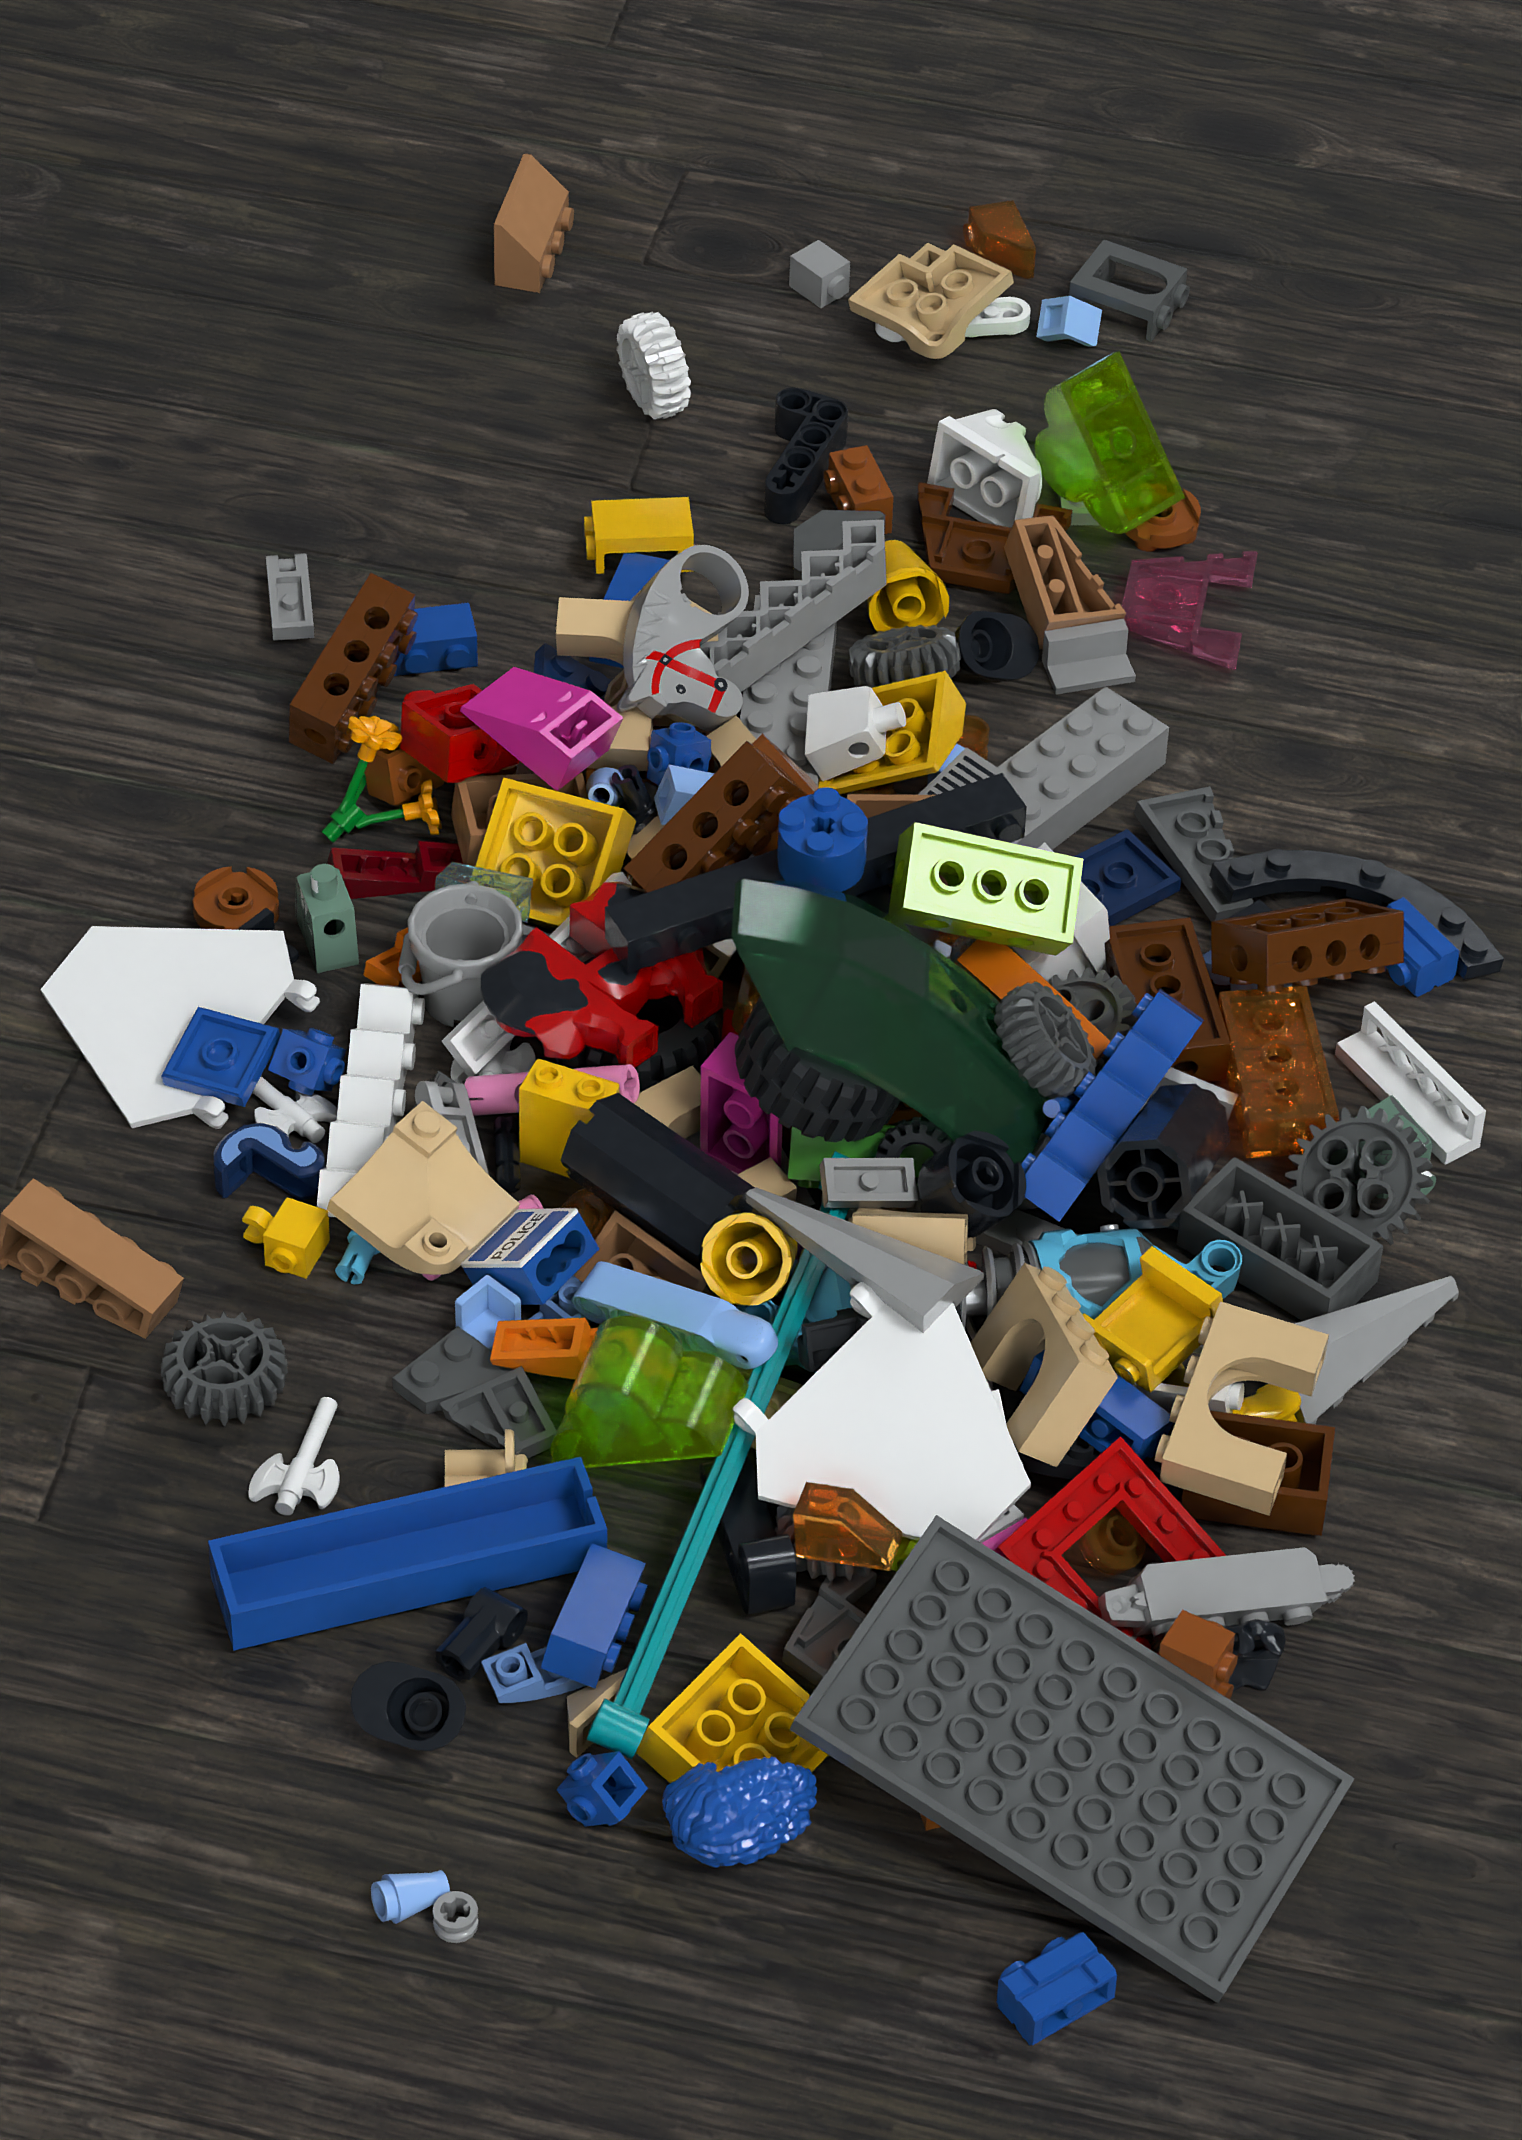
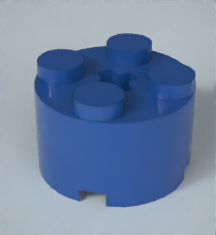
M829 787L817 789L814 794L800 797L783 808L779 813L777 852L779 872L783 879L794 888L809 893L810 887L825 889V894H835L854 886L861 879L866 864L868 819L864 812L854 802L841 797L837 790Z

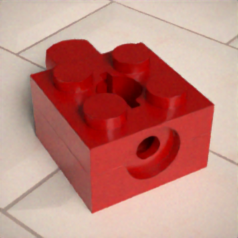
M470 684L439 693H434L430 690L412 691L404 697L401 714V736L403 739L400 742V748L439 776L443 781L459 783L468 777L483 773H496L501 768L519 764V760L460 712L464 704L483 691L476 685Z

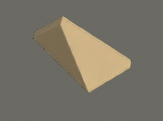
M627 1668L599 1681L596 1688L588 1686L567 1696L569 1751L576 1758L593 1744V1742L586 1738L604 1698L612 1702L614 1701Z

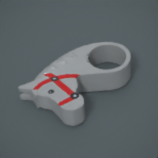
M710 545L691 546L668 561L643 586L631 608L626 626L623 666L628 687L617 705L618 712L638 707L651 719L656 715L674 714L702 730L714 731L740 711L743 703L740 690L733 682L716 675L714 665L700 648V645L715 637L743 612L748 602L749 589L746 576L740 565L728 553ZM681 570L695 571L705 576L715 586L722 602L721 615L709 614L698 609L696 606L693 608L690 606L691 602L685 593L681 594L683 589L680 579Z

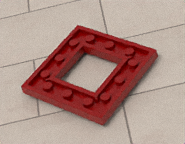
M1121 1436L993 1550L1099 1618L1102 1617L1098 1604L1099 1597L1061 1555L1114 1507L1119 1510L1164 1562L1226 1556ZM1115 1627L1130 1637L1134 1635L1132 1627ZM1145 1638L1136 1639V1641L1151 1650L1148 1640Z

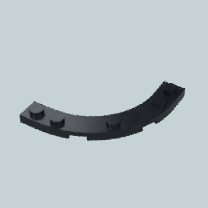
M1273 849L1268 852L1249 854L1212 863L1209 876L1230 903L1280 892H1320L1321 886L1346 889L1345 896L1382 906L1384 902L1390 904L1404 897L1460 951L1456 971L1464 980L1500 972L1504 961L1503 956L1481 929L1467 916L1464 910L1458 908L1450 900L1422 882L1386 867L1379 861L1364 860L1331 852Z

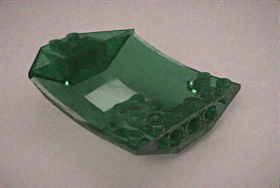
M741 879L735 883L731 938L788 1052L797 1047L841 1066L881 1087L921 1113L948 1134L952 1141L972 1131H984L999 1137L1010 1147L1006 1152L1014 1164L1018 1161L1022 1164L1027 1155L1033 1153L1048 1119L1043 1112V1105L1051 1098L1041 1095L1037 1088L1033 1089L1029 1086L1028 1080L1024 1076H1019L1018 1068L1014 1063L1010 1062L1011 1058L1007 1051L1002 1048L1003 1041L996 1032L998 1026L994 1021V1016L996 1015L995 1006L1000 1002L970 973L931 941L891 915L855 896L807 882Z

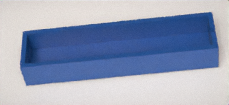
M576 1457L208 1540L210 1574L234 1651L473 1596L483 1587L494 1591L577 1572L580 1570L592 1543L607 1549V1526L596 1496H593V1488L582 1458Z

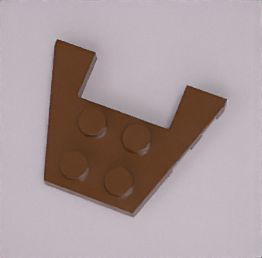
M919 482L917 500L927 565L945 583L1010 594L1016 587V583L1004 546L1011 527L949 517L954 502L955 489ZM1037 503L1033 518L1053 515L1066 531L1071 526L1073 510Z

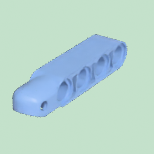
M597 1262L571 1299L574 1308L592 1322L607 1327H636L640 1338L704 1359L718 1360L746 1370L756 1368L765 1363L778 1347L776 1333L771 1324L764 1319L741 1312L734 1305L723 1299L608 1262Z

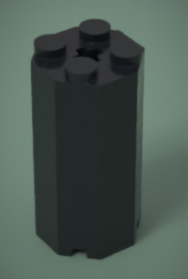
M1196 1083L1160 1086L1151 1095L1097 1169L1102 1205L1113 1213L1115 1210L1124 1217L1123 1222L1131 1229L1169 1227L1193 1199L1230 1143L1226 1107L1218 1102L1217 1096L1208 1089H1202Z
M620 1093L596 1100L589 1109L594 1114V1117L587 1124L579 1120L571 1129L560 1159L563 1166L569 1169L566 1172L571 1179L699 1269H701L700 1263L702 1262L703 1239L715 1223L736 1213H755L762 1216L761 1213L746 1202V1193L750 1189L755 1188Z

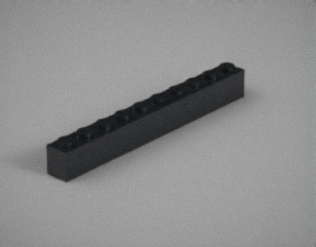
M1003 773L867 818V856L864 873L854 886L845 891L825 894V889L810 887V893L794 888L783 879L779 872L778 849L606 906L605 939L627 973L651 967L659 962L685 953H691L700 948L726 939L735 938L738 935L761 927L776 924L779 921L796 915L814 911L834 902L855 897L872 889L893 884L899 835L914 822L1012 843L1025 837L1027 806Z

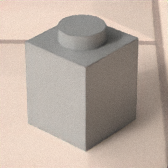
M820 240L813 242L790 256L789 286L819 308H823L836 299H840L849 292L850 261Z

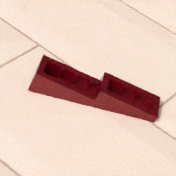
M418 841L415 853L331 847L327 864L340 870L350 899L434 891L448 885L471 882L473 873H465L459 845L456 843Z

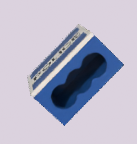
M577 1208L517 1209L461 1263V1266L472 1285L476 1284L484 1276L489 1275L517 1295L521 1300V1305H543L600 1248Z

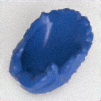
M771 1756L770 1758L763 1757L761 1759L754 1758L749 1761L743 1760L731 1767L725 1766L720 1772L716 1771L717 1765L713 1762L698 1763L694 1768L667 1785L663 1793V1810L670 1823L675 1847L703 1864L718 1868L719 1866H732L738 1863L744 1865L756 1863L758 1859L775 1854L783 1843H788L798 1835H802L805 1828L812 1823L809 1810L817 1804L815 1798L817 1779L810 1769L790 1762L782 1764L776 1757Z

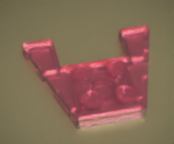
M1244 551L1242 552V558L1224 559L1223 553L1208 554L1207 560L1184 562L1183 556L1132 560L1122 608L1126 612L1124 620L1128 630L1228 669L1236 670L1242 633L1201 627L1209 583L1252 588L1258 552Z

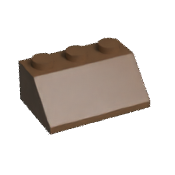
M523 154L494 223V274L496 286L540 293L545 278H551L553 275L555 254L560 255L562 253L565 238L564 232L565 230L570 231L572 228L574 208H569V191L529 154Z
M616 1210L595 1239L600 1249L574 1274L576 1278L584 1282L596 1263L603 1261L720 1298L710 1290L701 1273V1269Z

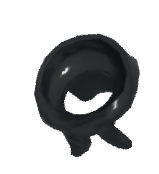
M1258 1619L1246 1621L1242 1625L1224 1627L1235 1633L1233 1654L1238 1656V1660L1228 1682L1234 1686L1233 1691L1242 1686H1249L1260 1691L1266 1690L1274 1675L1279 1658L1284 1651L1286 1642L1284 1629L1275 1623ZM1258 1636L1260 1639L1254 1640V1637Z

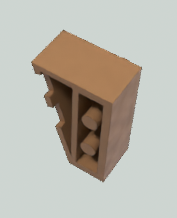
M1053 515L1014 521L1004 550L1028 622L1038 637L1039 649H1043L1044 631L1123 619L1125 617V610L1119 603L1115 605L1103 590L1104 582L1098 574H1091L1081 560L1082 553Z

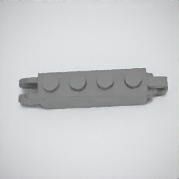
M1305 1547L1147 1564L1138 1575L1129 1581L1126 1587L1102 1594L1098 1598V1604L1102 1614L1101 1618L1114 1627H1132L1134 1636L1152 1634L1154 1640L1164 1639L1182 1609L1207 1621L1217 1622L1223 1627L1242 1625L1246 1621L1254 1619L1266 1622L1284 1619L1285 1625H1297L1313 1618L1312 1613L1327 1602L1329 1604L1332 1601L1335 1602L1342 1596L1343 1592L1346 1593L1354 1586L1353 1582L1355 1580L1353 1577L1355 1575L1352 1574L1353 1570H1350L1349 1566L1346 1567L1344 1564L1340 1565L1338 1563L1336 1566L1334 1564L1318 1565L1316 1555Z

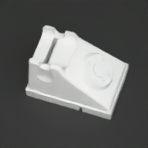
M996 409L958 419L948 416L940 420L927 484L954 488L953 505L983 523L1012 528L1015 520L1033 518L1035 504L1040 498L1042 489V472L1039 461L1034 457L1024 437L1026 428L1017 422L1006 423L1002 421L1005 415Z

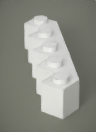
M369 983L361 984L357 1028L351 1029L347 1074L341 1075L337 1120L330 1122L326 1168L320 1170L317 1197V1207L327 1210L329 1200L364 1166L392 1133L396 1125L397 1116L403 1117L406 1090H403L407 1070H413L416 1046L413 1044L415 1026L416 1024H423L425 999L418 998V994L409 992L406 987ZM328 1211L329 1217H335L332 1213Z

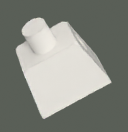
M868 686L808 695L805 756L822 781L829 780L880 759L885 754L886 732L906 725L904 709L899 702L883 706L873 689Z

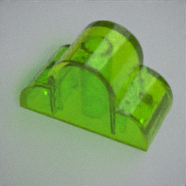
M1120 351L1109 354L1048 390L1044 400V410L1049 427L1038 433L1035 440V455L1040 463L1042 475L1058 495L1071 502L1083 501L1092 517L1103 528L1116 534L1127 533L1185 498Z
M632 1316L609 1318L597 1328L568 1395L565 1413L551 1443L552 1458L554 1462L581 1457L585 1468L721 1456L735 1422L733 1407L745 1397L749 1384L743 1375L730 1363L708 1353L684 1351L680 1343L670 1332L649 1320Z

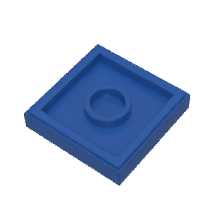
M198 1007L161 1075L163 1083L169 1087L202 1096H213L224 1102L245 1107L281 1036L279 1028Z

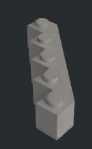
M884 520L842 521L843 550L801 551L802 580L761 581L760 610L743 611L718 634V641H709L700 645L701 650L714 665L716 675L733 682L740 692L744 691L886 585Z

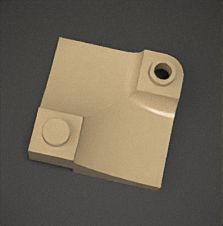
M927 243L911 258L898 254L848 299L852 312L901 335L908 343L910 350L927 358L941 359L952 353L965 341L966 329L970 322L1009 288L1014 281L1010 270L953 244L945 251Z
M421 1101L394 1126L392 1133L373 1156L329 1200L327 1210L378 1251L403 1268L420 1274L443 1275L449 1274L460 1267L461 1263L519 1209L520 1203L500 1187L472 1157L457 1136V1127L424 1101Z

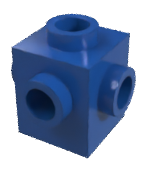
M683 722L672 723L669 728L652 730L650 749L647 755V779L659 786L668 765L708 772L711 759V739L696 731L693 725Z
M309 1028L308 1033L302 1030L283 1029L268 1071L289 1079V1088L312 1096L315 1090L331 1091L333 1086L339 1082L341 1075H343L345 1068L343 1059L347 1050L332 1044L335 1037L318 1029Z
M616 1751L597 1755L587 1753L580 1756L568 1767L567 1773L569 1775L556 1790L567 1803L569 1813L587 1827L601 1824L611 1826L620 1822L629 1814L631 1808L646 1792L648 1787L621 1752Z

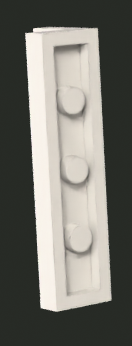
M1375 1001L1364 1006L1361 1031L1337 1042L1335 1056L1380 1101L1393 1095L1429 1136L1432 1142L1431 1152L1445 1165L1479 1148L1486 1110ZM1377 1027L1381 1029L1383 1037L1377 1032ZM1462 1110L1469 1116L1468 1121L1464 1118Z

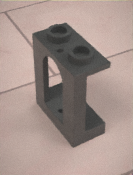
M1104 239L1070 281L1069 296L1090 305L1093 302H1097L1147 320L1146 341L1152 342L1161 329H1167L1178 307L1182 308L1185 305L1190 287L1186 285L1187 268ZM1116 262L1161 278L1166 283V288L1160 293L1142 294L1109 281L1115 275Z

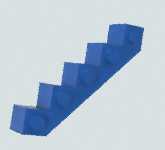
M1161 989L1155 997L1149 993L1145 994L1132 1012V1015L1138 1019L1133 1028L1126 1036L1117 1032L1102 1053L1109 1058L1108 1062L1097 1076L1090 1071L1087 1073L1073 1093L1080 1098L1076 1106L1068 1116L1061 1112L1057 1114L1044 1133L1051 1139L1038 1157L1029 1153L1021 1164L1026 1177L1025 1198L1059 1222L1204 1021Z

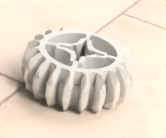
M643 312L631 316L632 318L623 321V324L619 326V333L617 334V342L619 344L617 352L620 358L618 364L621 366L622 377L627 384V390L630 391L638 407L643 409L644 415H650L653 419L662 417L665 419L675 416V413L683 411L688 406V398H690L691 394L689 389L691 380L688 377L689 367L686 365V354L682 351L681 341L677 339L675 329L670 327L669 321L659 312L645 314Z

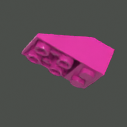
M517 667L511 668L460 709V712L556 791L609 751L623 720L619 713L592 691Z

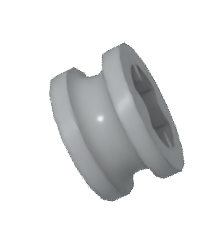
M452 1891L438 1897L433 1906V1927L439 1938L446 1942L460 1943L473 1937L478 1928V1907L472 1896L464 1892ZM456 1912L464 1914V1917H458L456 1922L447 1921V1917H453Z

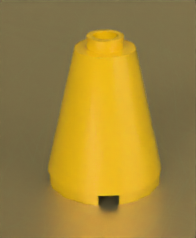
M898 540L886 541V585L869 597L867 601L868 615L875 630L887 631L891 630V628L897 629L923 625L924 627L936 626L943 616L946 618L949 612V595L945 584L904 542Z
M746 1212L732 1214L715 1223L704 1237L702 1243V1262L700 1263L701 1273L710 1290L721 1299L731 1304L759 1305L774 1298L787 1283L798 1252V1243L764 1216Z

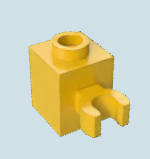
M286 1197L275 1217L261 1207L250 1206L242 1218V1222L249 1224L243 1234V1238L253 1243H264L265 1265L281 1273H290L307 1279L330 1241L328 1210Z

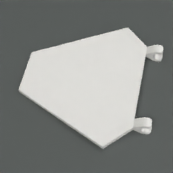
M92 926L41 988L42 995L131 1128L190 1114H195L215 1129H220L228 1120L227 1113L223 1112L225 1104L222 1100L213 1096H202L166 1086L161 1077L198 1007L265 1024L285 997L307 1013L312 1012L320 1002V999L314 996L317 991L314 984L306 980L294 979L284 931Z
M860 1282L850 1291V1305L856 1312L869 1320L769 1420L748 1398L741 1399L733 1407L735 1423L741 1429L756 1437L758 1499L919 1541L935 1516L938 1515L978 1541L1031 1487V1482L956 1308L952 1303L922 1333L885 1304L871 1287L864 1282Z

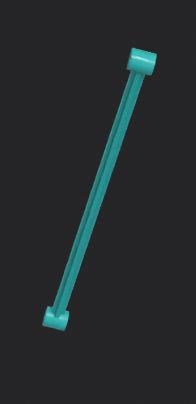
M834 1151L831 1158L849 1157ZM821 1181L818 1186V1189L822 1190ZM822 1202L819 1211L845 1220L850 1208H824ZM805 1248L801 1252L771 1324L778 1338V1347L769 1360L752 1369L740 1400L743 1398L751 1400L763 1414L767 1410L826 1267V1264ZM734 1415L615 1699L612 1702L604 1698L586 1738L613 1752L620 1751L624 1757L631 1760L637 1751L650 1720L640 1715L755 1439L754 1435L744 1431L735 1423Z

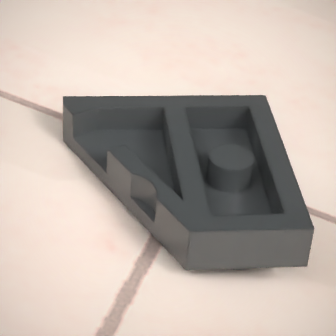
M457 1326L392 1378L393 1390L424 1414H430L442 1410L440 1402L514 1369L492 1365L490 1361L491 1350Z
M522 1366L440 1402L442 1412L447 1420L495 1449H505V1429L514 1431L515 1455L524 1454L527 1456V1459L561 1444L558 1432Z

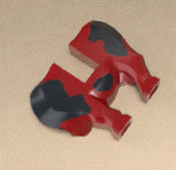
M604 882L586 900L570 905V937L595 955V959L585 965L536 927L514 952L490 965L481 974L480 990L485 1005L495 1017L499 1026L513 1035L522 1037L536 1036L542 1042L545 1057L571 1059L581 1053L585 1045L615 1054L619 1065L631 1064L633 1067H637L658 1052V1026L648 1020H640L636 1016L648 999H660L669 995L678 996L683 1006L684 1022L693 1028L722 1008L723 981L707 974L702 948L659 962L651 967L627 973L605 939V907L647 892L624 882Z

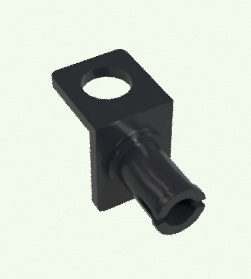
M624 765L618 768L623 780H621L618 773L614 772L612 782L617 787L624 801L619 808L625 809L636 820L632 834H638L656 816H659L654 800L658 786L649 782L643 783L636 766Z

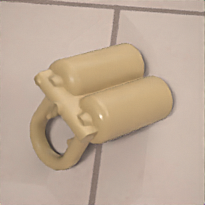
M505 1429V1449L445 1450V1487L527 1469V1456L524 1454L515 1455L514 1431Z

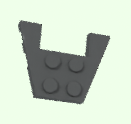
M871 1569L869 1577L860 1573L854 1574L850 1582L845 1576H836L830 1583L828 1577H826L819 1589L818 1597L812 1607L806 1610L784 1647L782 1662L815 1686H818L866 1617L865 1613L852 1604L875 1587L877 1573Z

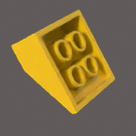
M942 671L873 687V691L883 706L899 702L902 705L906 716V725L886 732L885 754L880 759L826 781H822L820 778L819 789L829 787L837 790L839 794L937 773L963 734L966 708L965 700L947 672Z
M503 777L471 881H476L481 886L494 888L510 898L520 911L522 921L555 931L570 916V905L572 903L586 900L613 873L621 872L636 820L623 808Z
M741 1633L647 1727L636 1751L642 1759L669 1783L677 1780L698 1763L713 1762L717 1765L716 1771L720 1772L725 1766L731 1767L743 1760L749 1761L754 1758L761 1759L772 1756L776 1757L782 1764L786 1762L794 1763L813 1772L829 1756L789 1730L795 1717L811 1695Z

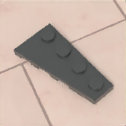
M1211 786L1137 801L1134 815L1210 921L1228 919L1253 904L1252 898L1230 903L1209 876L1213 862L1231 859L1234 854L1231 840L1225 838L1222 830L1224 822L1219 810H1215L1213 806L1214 795Z

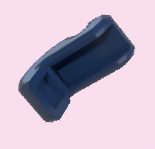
M265 1123L243 1125L227 1134L214 1150L215 1188L223 1198H227L239 1188L253 1171L299 1200L318 1196L320 1170L325 1168L323 1152L311 1142H304L300 1149H293L288 1135L277 1126Z

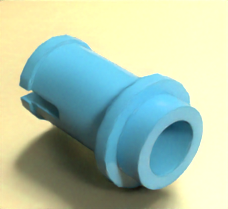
M351 1230L347 1237L349 1245L335 1272L345 1282L348 1281L351 1272H354L351 1284L355 1285L362 1283L364 1274L373 1256L380 1253V1251Z

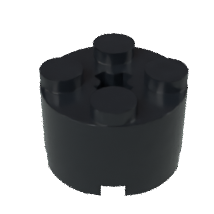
M984 1131L967 1133L955 1139L922 1164L918 1179L919 1194L922 1201L921 1213L968 1214V1238L977 1237L1008 1217L1023 1202L1026 1194L1024 1169L1019 1161L1014 1164L1006 1152L1010 1147L999 1137Z

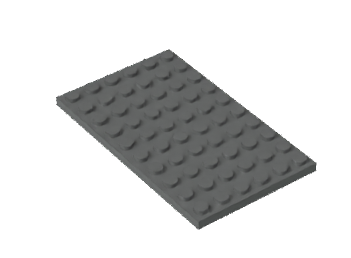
M938 1515L930 1523L795 1717L789 1729L1216 2003L1220 2002L1355 1779Z

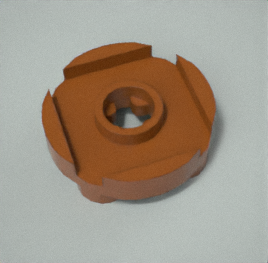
M1150 482L1132 488L1128 492L1127 499L1124 502L1122 500L1120 506L1119 522L1122 530L1129 538L1135 541V546L1138 549L1146 552L1154 551L1157 548H1171L1193 543L1196 540L1200 524L1201 507L1191 492L1183 489L1181 494L1170 490L1171 484L1164 482ZM1154 513H1160V515H1161L1162 517H1157V516H1154L1153 514H1154Z
M232 866L211 871L198 881L194 889L193 914L195 921L202 929L237 930L263 909L268 908L274 912V923H276L280 917L276 883L266 873L250 867H246L247 873L232 872ZM231 900L235 903L245 901L243 904L237 906H232L228 904V901Z

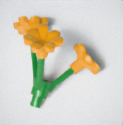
M351 716L348 728L352 730L351 739L357 743H362L357 754L360 759L343 801L330 815L333 820L321 832L334 843L344 832L349 834L355 827L360 829L370 824L405 817V821L422 818L427 823L430 834L439 835L442 823L437 813V800L435 797L432 798L433 783L431 779L421 784L419 801L402 804L403 809L366 815L356 805L366 785L365 770L368 762H373L377 750L381 748L396 750L403 738L400 734L396 733V731H399V728L387 720L376 716H360L359 719Z

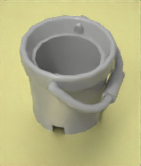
M476 881L466 884L448 885L430 892L415 904L407 920L408 933L404 936L398 971L402 974V983L409 992L424 995L425 1008L434 1019L446 1026L454 1027V1020L462 1021L483 1001L480 990L481 974L490 965L514 952L521 945L523 926L520 911L510 898L494 888L481 886ZM417 961H419L422 984L416 983L412 979V975L416 972Z

